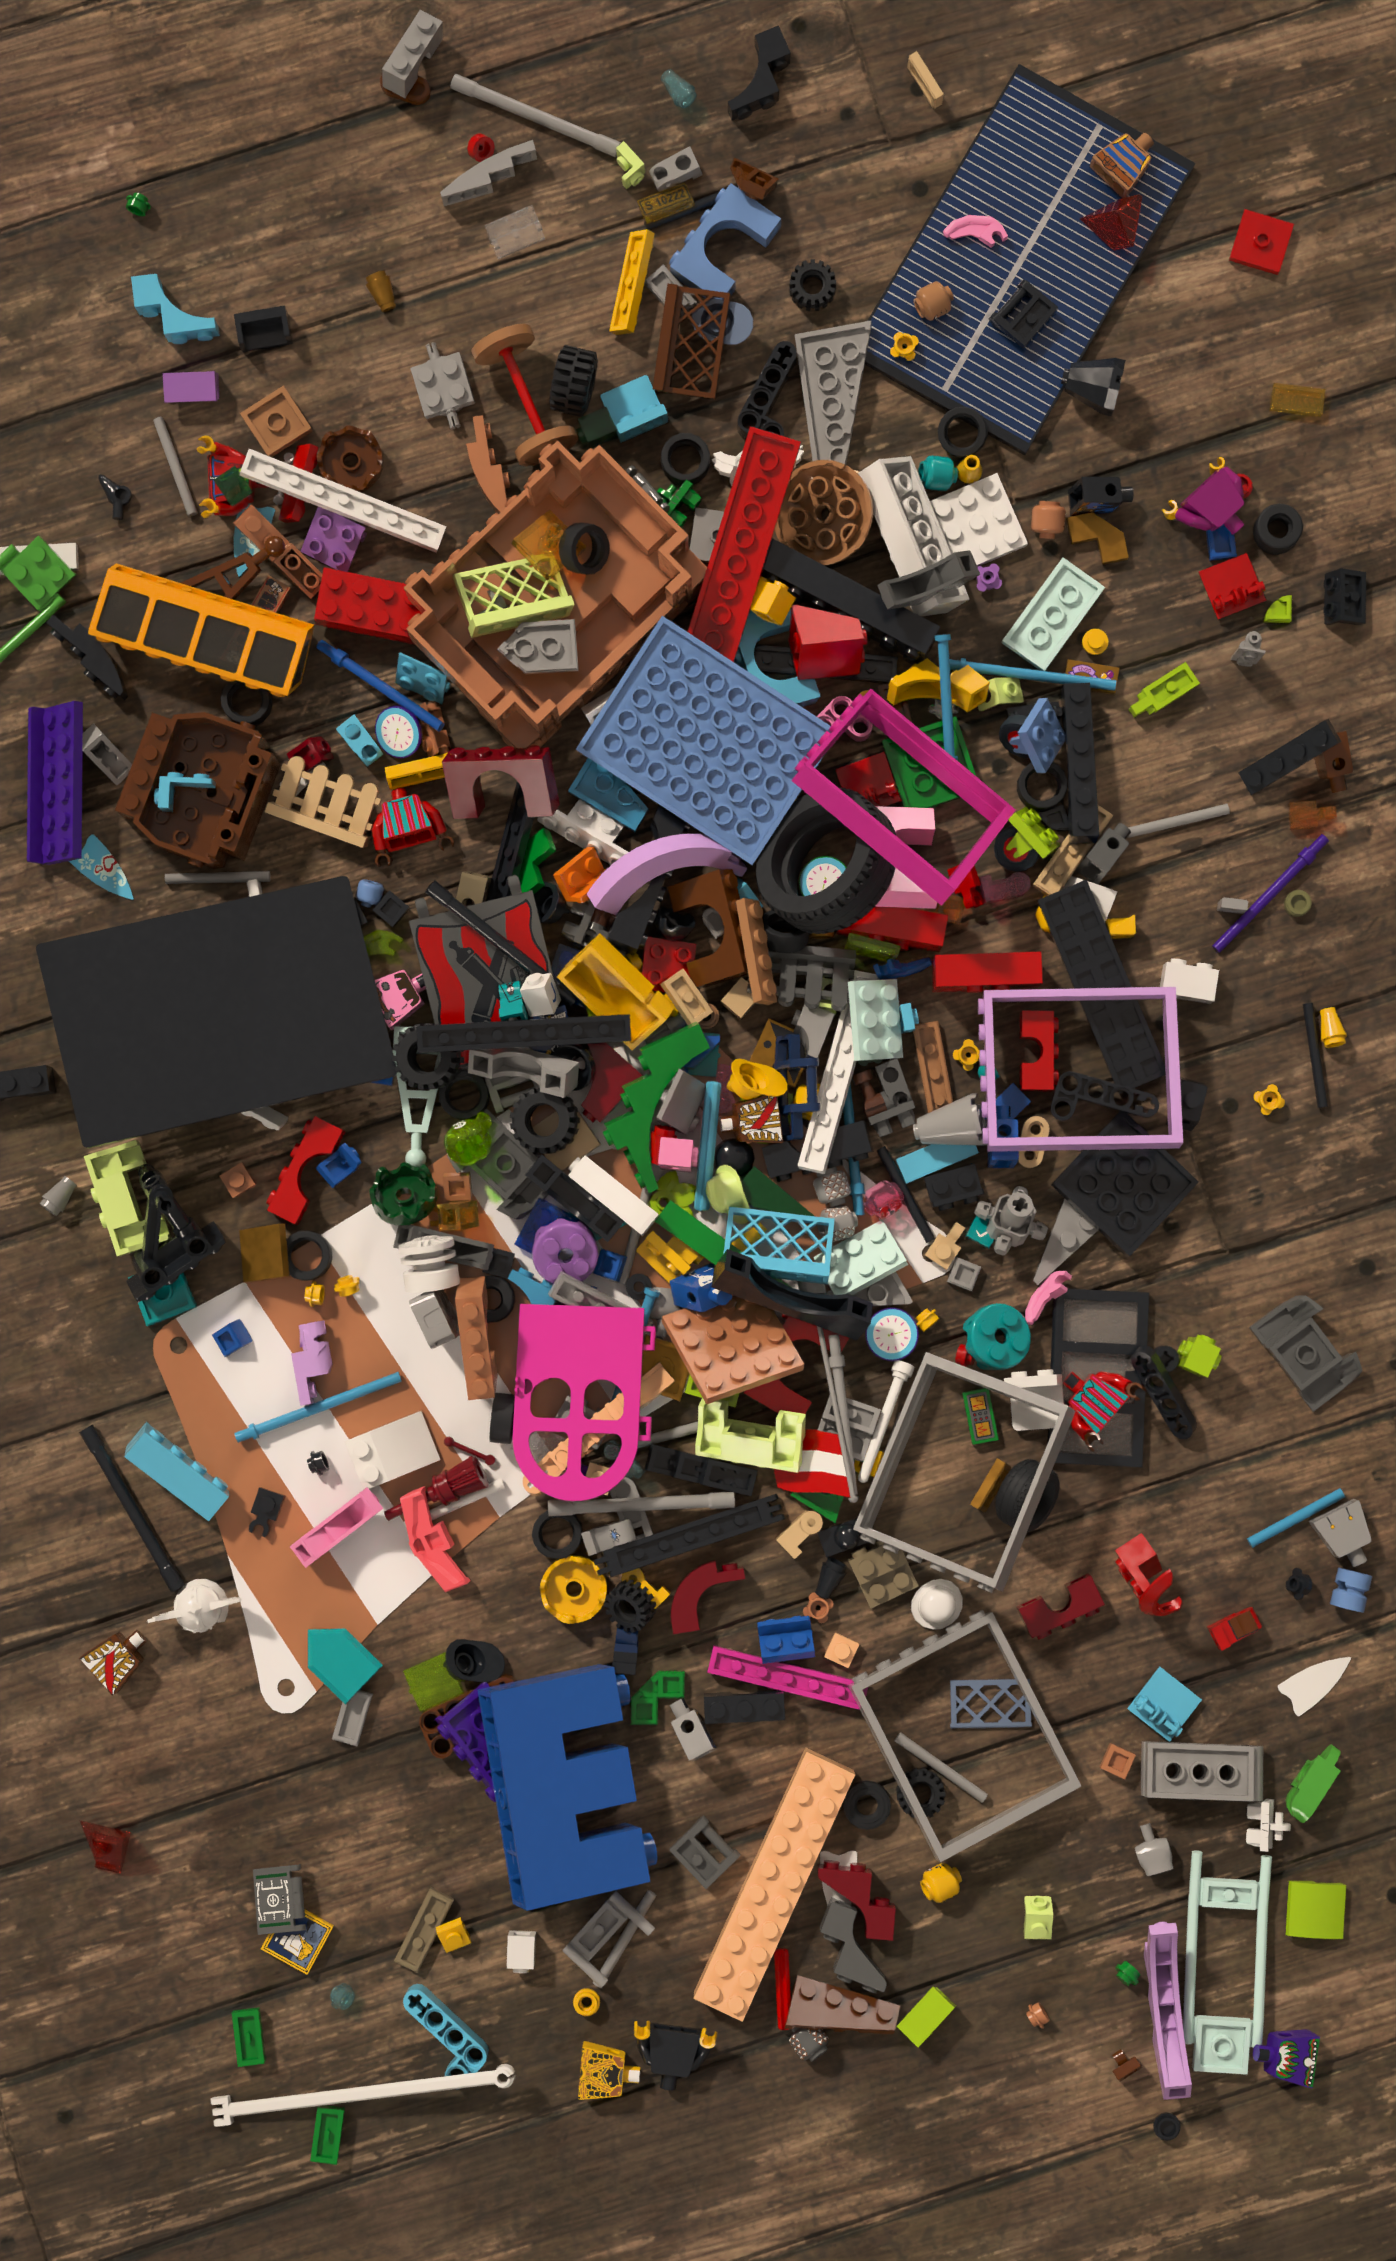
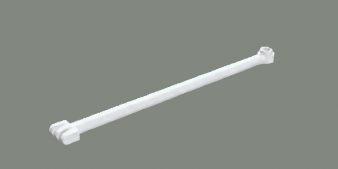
M501 2064L496 2070L234 2103H231L230 2095L211 2098V2105L222 2104V2107L212 2109L213 2116L223 2115L224 2117L215 2119L214 2126L231 2125L234 2122L233 2116L492 2084L500 2088H508L514 2082L516 2075L509 2077L514 2074V2068L509 2064ZM499 2074H505L509 2077L506 2082L501 2081Z

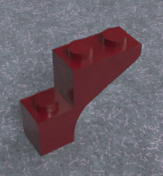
M824 1860L823 1864L817 1863L819 1879L856 1904L863 1912L866 1938L893 1941L896 1908L894 1903H890V1899L875 1897L874 1901H870L871 1869L866 1868V1864L850 1863V1866H839L840 1862L833 1860Z

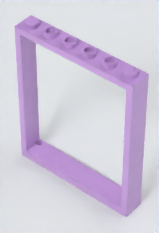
M1176 987L984 990L982 999H978V1015L983 1014V1024H979V1040H984V1050L979 1052L980 1066H985V1076H980L981 1092L986 1094V1102H981V1117L986 1118L987 1128H982V1143L987 1144V1152L1168 1149L1181 1147L1183 1144ZM1162 999L1168 1135L997 1138L992 1002Z

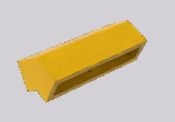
M447 753L385 767L386 779L390 790L445 778L444 771L440 768H443L442 761Z

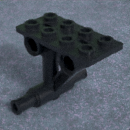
M143 1164L144 1170L141 1166L138 1169L139 1183L147 1196L143 1247L136 1251L132 1257V1265L137 1274L126 1281L138 1303L152 1298L158 1289L175 1282L181 1273L187 1269L191 1270L197 1267L203 1258L209 1254L217 1253L226 1243L224 1236L214 1221L201 1229L192 1217L187 1216L174 1198L163 1175L154 1169L151 1164ZM162 1213L173 1227L172 1232L175 1236L158 1247Z

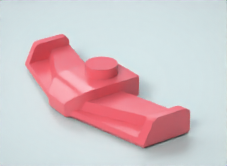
M423 1486L408 1492L400 1498L409 1537V1546L414 1556L421 1561L441 1588L448 1592L468 1584L471 1580L464 1575L445 1551L452 1548L455 1544L444 1521L433 1525L425 1493L426 1488Z

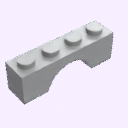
M522 1047L469 1050L468 1073L490 1079L501 1076L528 1078L539 1085L540 1092L565 1098L577 1087L579 1062Z

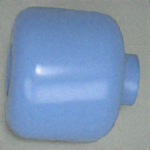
M363 879L359 881L355 896L357 900L361 901L362 906L371 907V905H377L382 899L384 886L378 882Z

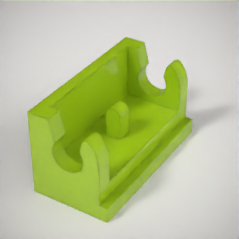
M933 1986L897 2027L919 2047L952 2012L956 2005L941 1990Z

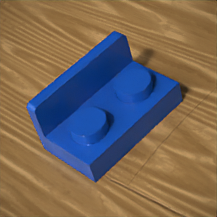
M794 1616L778 1620L769 1619L757 1623L762 1664L815 1657L810 1616Z

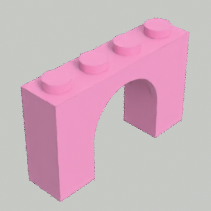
M875 806L888 817L894 827L896 836L905 844L932 845L935 832L934 808ZM896 868L886 893L876 907L936 909L937 902Z

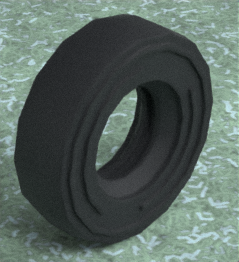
M866 1780L857 1782L849 1788L844 1798L843 1807L845 1815L851 1824L858 1828L869 1830L885 1823L890 1815L891 1802L889 1794L883 1786L877 1782ZM863 1795H871L877 1800V1809L871 1815H863L857 1809V1801Z

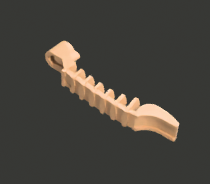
M658 1363L641 1377L640 1410L675 1382L661 1363ZM623 1393L616 1395L613 1401L605 1404V1407L598 1413H594L591 1419H620L624 1408ZM588 1433L584 1435L582 1439V1454L586 1455L589 1452L588 1449L594 1444L598 1445L601 1438L610 1434ZM569 1438L563 1442L561 1441L558 1447L552 1452L549 1451L538 1463L539 1467L549 1476L558 1477L566 1472ZM524 1475L523 1486L530 1495L540 1496L544 1494L536 1487L529 1488L532 1483Z

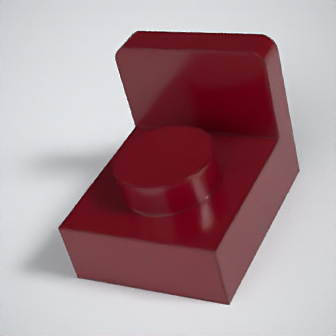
M321 736L310 737L287 753L289 760L295 756L302 757L305 761L304 771L310 772L323 762L334 759L329 743Z

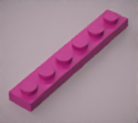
M713 1645L707 1673L859 1709L848 1685L854 1683L850 1678L784 1662L762 1664V1657ZM868 1687L862 1690L865 1697L867 1694Z

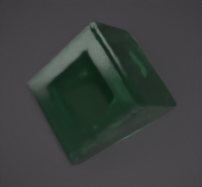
M233 466L214 479V482L231 506L252 494L250 486L244 477L240 476L236 466Z

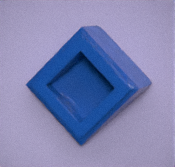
M240 1319L227 1324L212 1334L224 1357L231 1355L253 1341Z

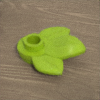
M670 1171L663 1175L657 1182L659 1189L650 1199V1208L660 1215L665 1207L659 1204V1200L664 1199L667 1201V1204L671 1200L693 1216L688 1206L695 1200L696 1186L690 1183H679L676 1171Z

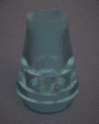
M672 69L663 73L661 81L665 85L674 104L681 108L690 106L697 96L695 87L677 75Z

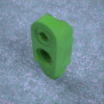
M1332 1744L1314 1760H1307L1291 1783L1293 1787L1287 1794L1285 1800L1286 1807L1291 1816L1301 1823H1305L1312 1816L1341 1771L1334 1766L1338 1761L1341 1751Z

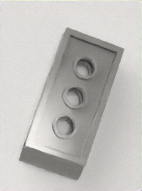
M1142 1741L1141 1796L1147 1798L1263 1801L1264 1746ZM1173 1763L1175 1765V1773L1173 1776L1168 1777L1166 1768L1169 1764ZM1199 1764L1202 1768V1773L1198 1778H1195L1193 1768ZM1226 1765L1228 1775L1222 1779L1219 1771L1222 1766Z

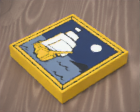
M305 1910V1918L295 1919L296 1925L306 1924V1930L268 1934L261 1950L308 1975L334 1925Z

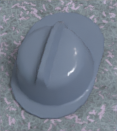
M711 299L705 305L714 316L723 309L724 300ZM730 301L724 344L735 345L745 341L750 336L753 329V317L744 305ZM702 306L693 313L692 318L700 327L711 316ZM721 316L716 319L719 324L721 323ZM713 321L702 332L709 341H712L719 336L720 329Z

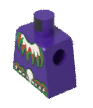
M1307 2029L1270 2032L1267 2038V2045L1256 2044L1254 2046L1253 2059L1258 2062H1264V2071L1275 2078L1313 2088L1320 2036Z

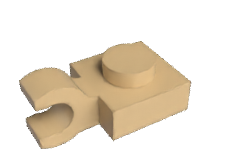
M955 1222L946 1237L939 1233L924 1256L947 1270L961 1249L955 1242L965 1227Z

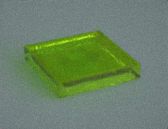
M849 933L845 949L856 950L858 955L887 962L888 959H897L901 946Z

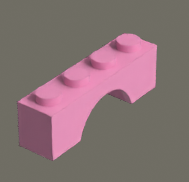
M661 1137L658 1159L660 1169L692 1172V1167H697L698 1147H694L693 1140Z

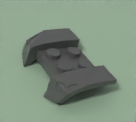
M487 1108L448 1151L447 1156L456 1172L464 1171L469 1165L505 1199L496 1210L513 1219H523L549 1195L524 1175L538 1157L529 1149L523 1148L520 1145V1141L515 1140L513 1133Z
M1298 1295L1275 1307L1249 1328L1263 1347L1269 1350L1296 1386L1299 1395L1311 1411L1314 1412L1357 1379L1362 1373V1367L1356 1351L1341 1357L1313 1320L1312 1316L1324 1308L1306 1295Z

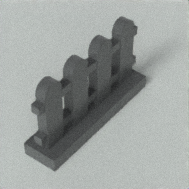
M806 946L798 952L778 953L768 949L772 961V972L780 973L779 986H776V995L780 1005L785 1007L791 1006L794 1002V997L805 998L804 1003L810 1009L818 1008L821 999L831 1000V1007L835 1011H843L846 1008L847 1002H849L848 981L849 979H854L856 950ZM796 975H806L805 989L795 988ZM822 977L833 978L832 991L821 990ZM750 984L747 986V993H752Z

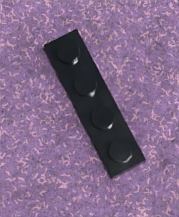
M1326 719L1238 773L1249 793L1253 795L1339 744L1341 740L1330 720Z

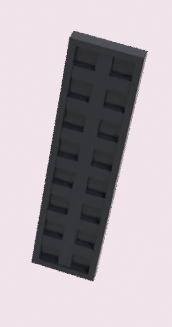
M1087 879L1037 900L1074 989L1132 988ZM1138 1000L1079 1001L1115 1084L1133 1089L1166 1075L1164 1062Z

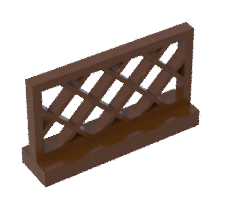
M667 283L652 388L655 392L716 400L730 293L682 287ZM684 293L695 295L700 301L689 312L682 305ZM700 296H707V298L702 301ZM714 297L724 299L723 309L713 316L705 304ZM703 306L711 318L698 327L691 315ZM681 310L685 312L683 317H681ZM721 316V323L719 324L716 319ZM689 318L696 327V330L684 339L679 332V324ZM714 321L720 329L719 336L709 342L702 330ZM700 333L707 342V345L697 353H694L687 341ZM679 336L682 341L677 344V338ZM716 342H718V344H717V350H715L714 347L712 346V345H714ZM685 344L693 356L680 365L675 358V352ZM711 348L716 355L715 362L708 368H705L698 356ZM696 359L704 371L691 380L683 368ZM675 362L678 367L673 371V366ZM714 368L713 377H712V376L710 375L709 371ZM681 370L689 382L682 388L671 387L672 376ZM705 374L712 381L710 393L699 391L694 384ZM692 385L696 391L687 390V388Z

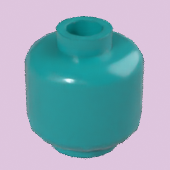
M931 455L920 462L918 474L925 489L947 491L952 483H956L958 469L954 467L951 458Z

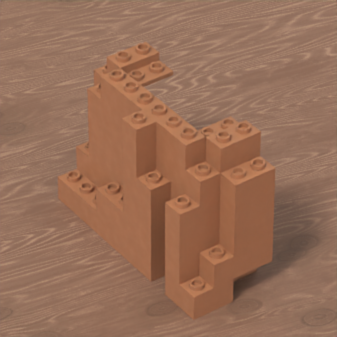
M556 441L553 445L548 444L539 454L541 456L539 458L541 471L539 469L536 470L528 478V482L524 485L525 490L519 496L513 495L506 502V508L500 514H493L487 520V526L481 532H474L467 540L468 544L462 550L457 549L445 563L443 561L438 563L433 568L430 576L422 569L419 573L414 572L405 581L406 586L404 590L409 601L422 613H417L408 622L409 627L407 631L412 642L478 708L479 713L502 736L503 741L508 746L526 748L531 745H538L541 748L562 727L561 721L577 706L581 709L638 654L661 616L672 622L699 596L707 567L689 549L688 534L600 445L594 450L592 448L588 449L581 457L582 461L579 463L559 441ZM574 523L594 524L601 527L607 534L610 543V553L606 564L595 574L574 573L567 570L561 562L559 542L564 531ZM588 533L583 534L577 543L576 555L580 564L587 562L592 552V541ZM553 553L567 594L572 596L575 604L570 616L554 620L575 619L578 671L525 674L497 651L500 645L515 632L516 628L471 638L468 630L469 622L453 580V575ZM548 562L537 564L535 570L546 576H549L551 572ZM517 568L513 569L510 575L524 582L528 573ZM494 573L488 575L486 581L500 587L504 578ZM531 575L527 582L528 585L539 591L545 583ZM471 579L462 580L464 588L472 592L476 591L479 583ZM506 581L502 589L516 597L520 587ZM547 584L543 593L552 598L559 597L558 589ZM482 586L477 595L491 602L487 593L490 589ZM524 589L519 596V599L526 603H532L537 598V596ZM503 597L507 608H509L512 602ZM475 600L471 605L474 615L488 608Z

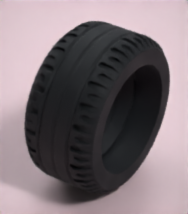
M1033 1459L1021 1461L1009 1471L996 1497L995 1508L998 1518L1014 1528L1040 1462ZM1053 1469L1027 1532L1041 1526L1055 1506L1060 1482L1057 1473Z

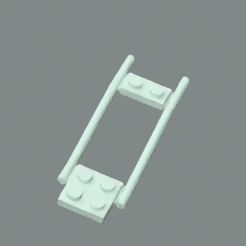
M1194 1850L1191 1856L1183 2015L1185 2044L1194 2043L1192 2063L1194 2071L1248 2074L1249 2047L1254 2048L1256 2044L1262 2045L1268 1903L1272 1856L1261 1855L1259 1882H1256V1880L1201 1878L1203 1852ZM1199 1905L1216 1908L1257 1909L1253 2020L1238 2017L1194 2016Z

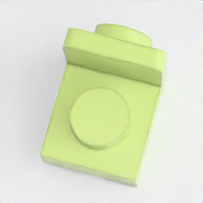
M623 141L616 147V161L624 171H628L622 176V184L628 189L631 185L636 186L643 180L645 165Z

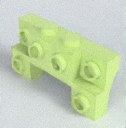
M133 1140L84 1156L94 1188H91L92 1197L95 1203L100 1204L102 1213H99L100 1221L104 1228H108L116 1255L120 1257L142 1249L145 1220L142 1218L127 1173L138 1169L140 1166L144 1167L143 1164H146L139 1141ZM162 1214L158 1244L171 1239L164 1215Z
M702 1398L698 1406L695 1455L798 1473L802 1465V1445L805 1438L806 1414L780 1410L776 1417L775 1427L728 1419V1401L718 1400L706 1405Z

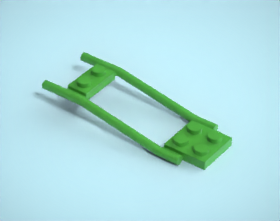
M37 536L21 553L11 544L0 554L1 572L40 611L34 619L0 648V663L66 603L65 599L58 592L77 575L41 536Z

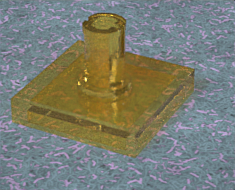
M548 510L517 535L511 544L548 581L565 567L559 556V542L568 527L551 510ZM578 540L576 547L577 557L586 548L580 540Z

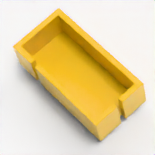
M601 933L573 957L557 976L596 1016L630 1014L631 1041L623 1042L632 1051L662 1025L675 1008L659 990L656 993L652 991L655 986Z

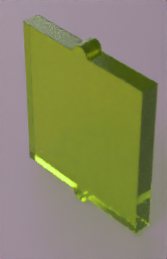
M446 1652L403 1670L410 1687L409 1693L413 1694L420 1711L463 1693L459 1681L453 1679L447 1669L443 1667V1663L446 1660Z

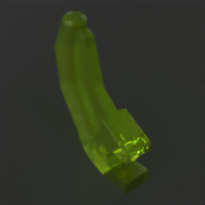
M376 930L364 936L368 956L378 954L395 955L396 951L389 947L390 942L396 940L402 944L404 939L393 932Z

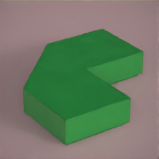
M542 828L528 840L519 875L522 892L532 890L533 894H535L545 886L538 865L556 851L551 833L545 828Z
M658 1670L631 1697V1725H658V1698H684L685 1671Z

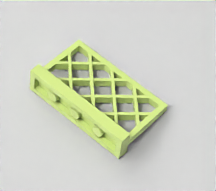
M553 553L453 575V580L469 622L468 630L471 638L514 629L522 622L550 621L568 617L575 605L572 596L567 594ZM548 562L551 570L549 576L535 570L537 564ZM520 568L528 573L524 582L510 575L513 569ZM495 573L504 579L500 587H497L486 581L487 576ZM531 575L545 582L540 591L527 584ZM471 579L479 583L476 591L472 592L464 588L462 580ZM506 581L520 587L516 597L502 589ZM547 584L558 589L560 596L552 598L544 594L543 592ZM482 586L496 593L491 602L477 595ZM523 589L537 596L534 602L526 603L519 599ZM498 595L512 602L509 608L503 609L494 604ZM474 600L488 607L485 613L474 615L471 608Z

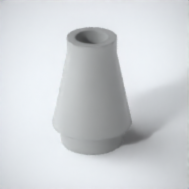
M64 1176L61 1181L42 1196L43 1200L40 1202V1205L55 1216L60 1212L63 1213L77 1185Z

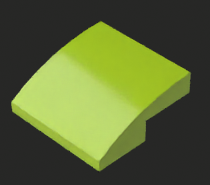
M1289 1881L1286 1935L1304 1938L1343 1939L1346 1885L1342 1883H1316L1314 1881Z

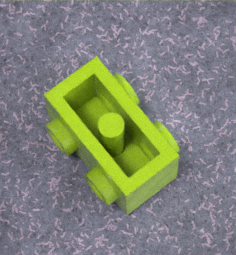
M1197 1334L1196 1337H1188L1187 1341L1182 1340L1177 1353L1180 1357L1177 1367L1199 1377L1208 1378L1211 1370H1216L1221 1361L1222 1355L1219 1354L1221 1348L1215 1346L1216 1341L1205 1335Z

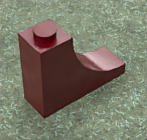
M606 1042L587 1043L591 1050L596 1070L591 1089L581 1104L585 1109L582 1114L592 1123L596 1120L602 1123L622 1101L620 1094L624 1093L622 1086L643 1075Z

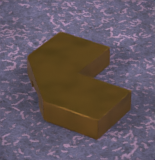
M1093 512L1067 517L1066 521L1071 545L1097 540L1102 565L1128 560L1125 537L1122 531Z

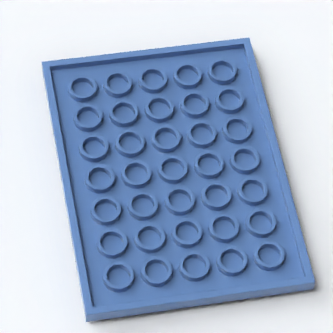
M661 616L576 750L753 865L802 790L791 781L798 773L794 768L804 756L808 758L806 754L817 744L831 726L681 627Z

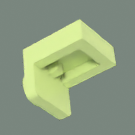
M1025 1896L1024 1939H1051L1053 1925L1051 1897Z

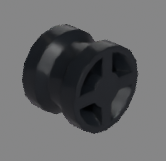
M1159 1346L1154 1349L1167 1372L1173 1371L1177 1367L1179 1356L1174 1348Z

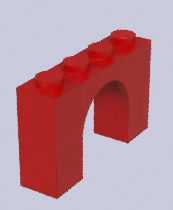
M785 1314L782 1315L786 1319L782 1326L791 1342L806 1339L820 1345L817 1326ZM823 1328L827 1350L830 1351L829 1336L839 1335L842 1352L849 1338ZM780 1379L743 1392L777 1413L780 1410L806 1414L812 1403L787 1388Z

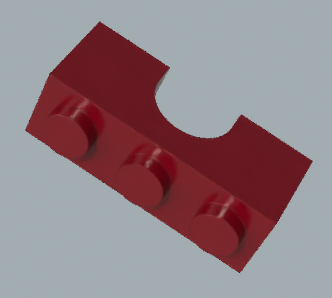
M1085 1574L1064 1584L1069 1599L1067 1605L1061 1610H1050L1041 1596L1016 1606L1031 1638L1043 1639L1052 1634L1051 1629L1060 1625L1062 1629L1076 1623L1075 1618L1084 1614L1086 1617H1090L1100 1612L1099 1607L1105 1604L1090 1574Z

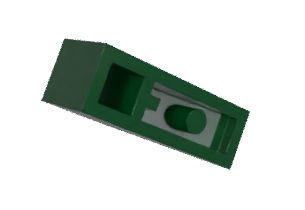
M755 1166L741 1181L747 1202L755 1209L814 1216Z

